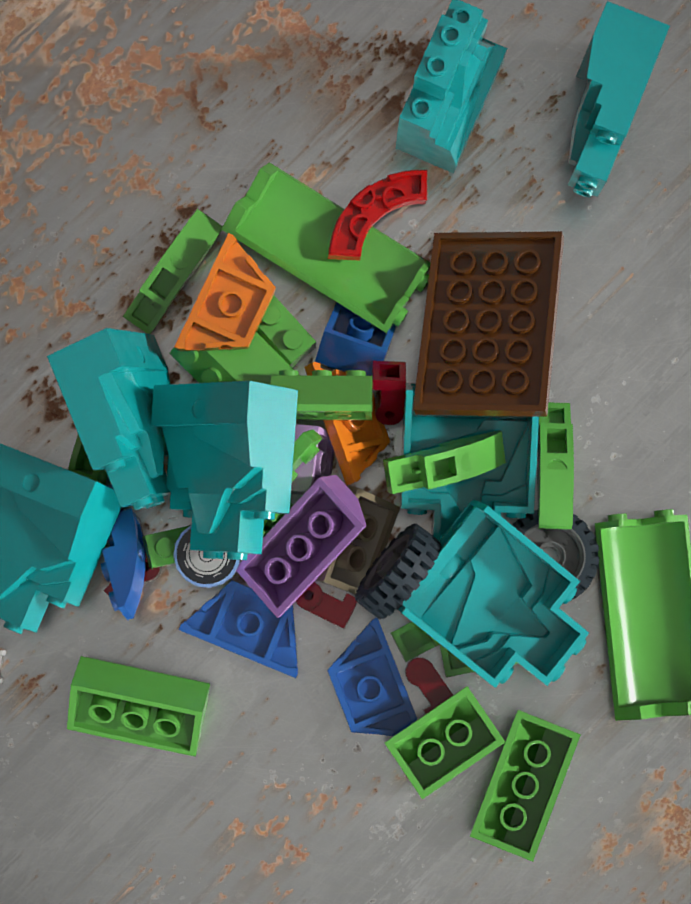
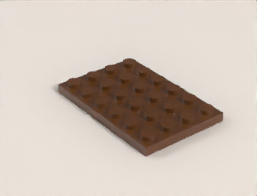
M562 231L434 233L413 403L415 415L547 417L564 244Z

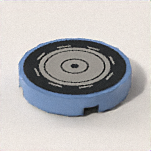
M191 525L180 534L175 543L173 557L177 570L186 581L197 587L212 588L222 585L233 577L239 567L240 560L227 559V553H224L223 559L203 558V551L190 550Z

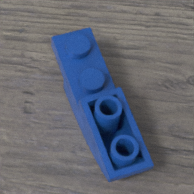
M112 484L107 485V487L113 489ZM121 507L108 538L110 547L102 550L105 562L101 563V569L106 581H111L113 591L109 592V599L114 611L120 610L123 616L129 620L134 618L143 590L146 551L142 538L144 535L140 519L132 508L124 510Z

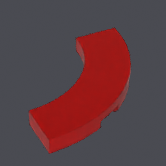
M410 170L390 174L387 178L368 185L350 200V203L335 224L329 244L328 259L360 261L364 240L370 229L380 218L403 206L426 204L427 170Z

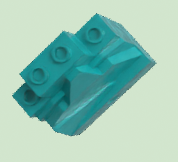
M461 0L451 1L446 14L441 15L414 75L413 88L399 117L395 147L397 150L453 174L504 62L508 49L484 38L488 19L483 18L484 10Z
M609 1L604 6L576 74L577 78L585 80L587 83L572 126L568 163L575 167L568 186L573 187V191L578 195L588 198L592 195L598 197L607 182L670 25Z
M105 328L48 355L47 358L93 470H106L120 506H133L134 510H139L144 507L149 509L164 503L163 496L171 493L166 488L167 475L163 468L164 457L169 456L165 445L162 427L152 426L151 417L154 385L170 384L167 365L153 334Z
M254 381L154 385L151 425L162 427L169 454L166 488L171 491L170 509L183 511V517L192 518L190 550L203 551V558L223 559L224 553H227V559L247 560L248 554H262L264 520H275V514H289L298 390Z
M406 383L401 455L440 447V443L500 430L502 431L506 463L488 472L456 483L429 490L422 487L401 492V509H407V513L413 515H425L427 510H433L432 535L438 541H440L472 499L488 505L500 516L501 512L506 513V517L526 518V513L534 514L539 417L415 415L413 403L416 383Z
M0 443V619L5 621L4 628L22 634L24 629L37 633L49 603L64 609L67 603L77 607L80 606L101 557L102 550L107 543L121 510V506L113 489Z
M472 499L440 539L441 550L438 552L439 556L434 561L435 564L432 569L428 570L427 577L421 580L416 591L413 590L411 597L407 601L404 600L398 610L494 688L499 683L503 684L510 678L514 671L513 665L516 662L548 686L551 681L555 682L561 677L565 671V663L572 655H577L586 644L585 638L589 632L559 608L562 604H567L572 600L577 592L576 586L580 581L492 508Z

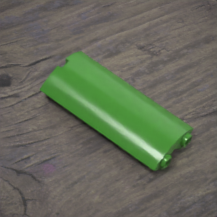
M270 162L261 167L246 196L235 202L221 230L227 234L234 235L238 241L385 333L389 331L393 324L399 327L409 312L405 307L415 291L418 290L422 293L427 286L429 280L427 272L430 269L431 263L374 227L370 229L364 240L360 261L328 259L332 232L344 208Z
M674 509L654 511V517L644 519H628L627 513L607 515L608 521L595 523V530L599 548V569L615 721L691 715V542L688 515H674Z

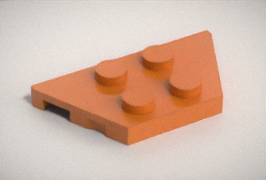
M228 233L174 346L175 350L248 349L273 298L276 287L262 273L251 256L244 251L234 235Z
M312 362L304 366L308 376H312V371L325 370L320 368L321 363ZM336 369L332 371V376H346V372ZM373 392L372 420H323L346 486L358 482L361 478L360 474L365 468L373 464L377 459L378 453L383 451L390 443L385 425L376 419Z

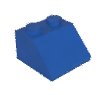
M336 302L323 332L315 362L344 372L348 370L366 371V376H372L373 361H385L397 326L393 324L389 331L385 333Z

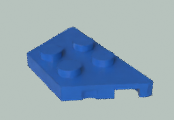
M233 580L212 599L207 601L188 620L184 621L178 629L294 678L298 675L293 605L281 617L277 618L252 588Z
M375 618L327 671L351 732L395 736L418 719L378 618Z

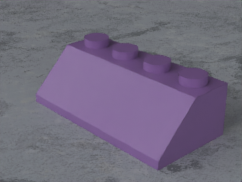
M337 475L319 477L290 508L289 514H285L265 535L262 543V554H248L247 560L240 562L236 571L277 618L285 613L367 526L358 498Z

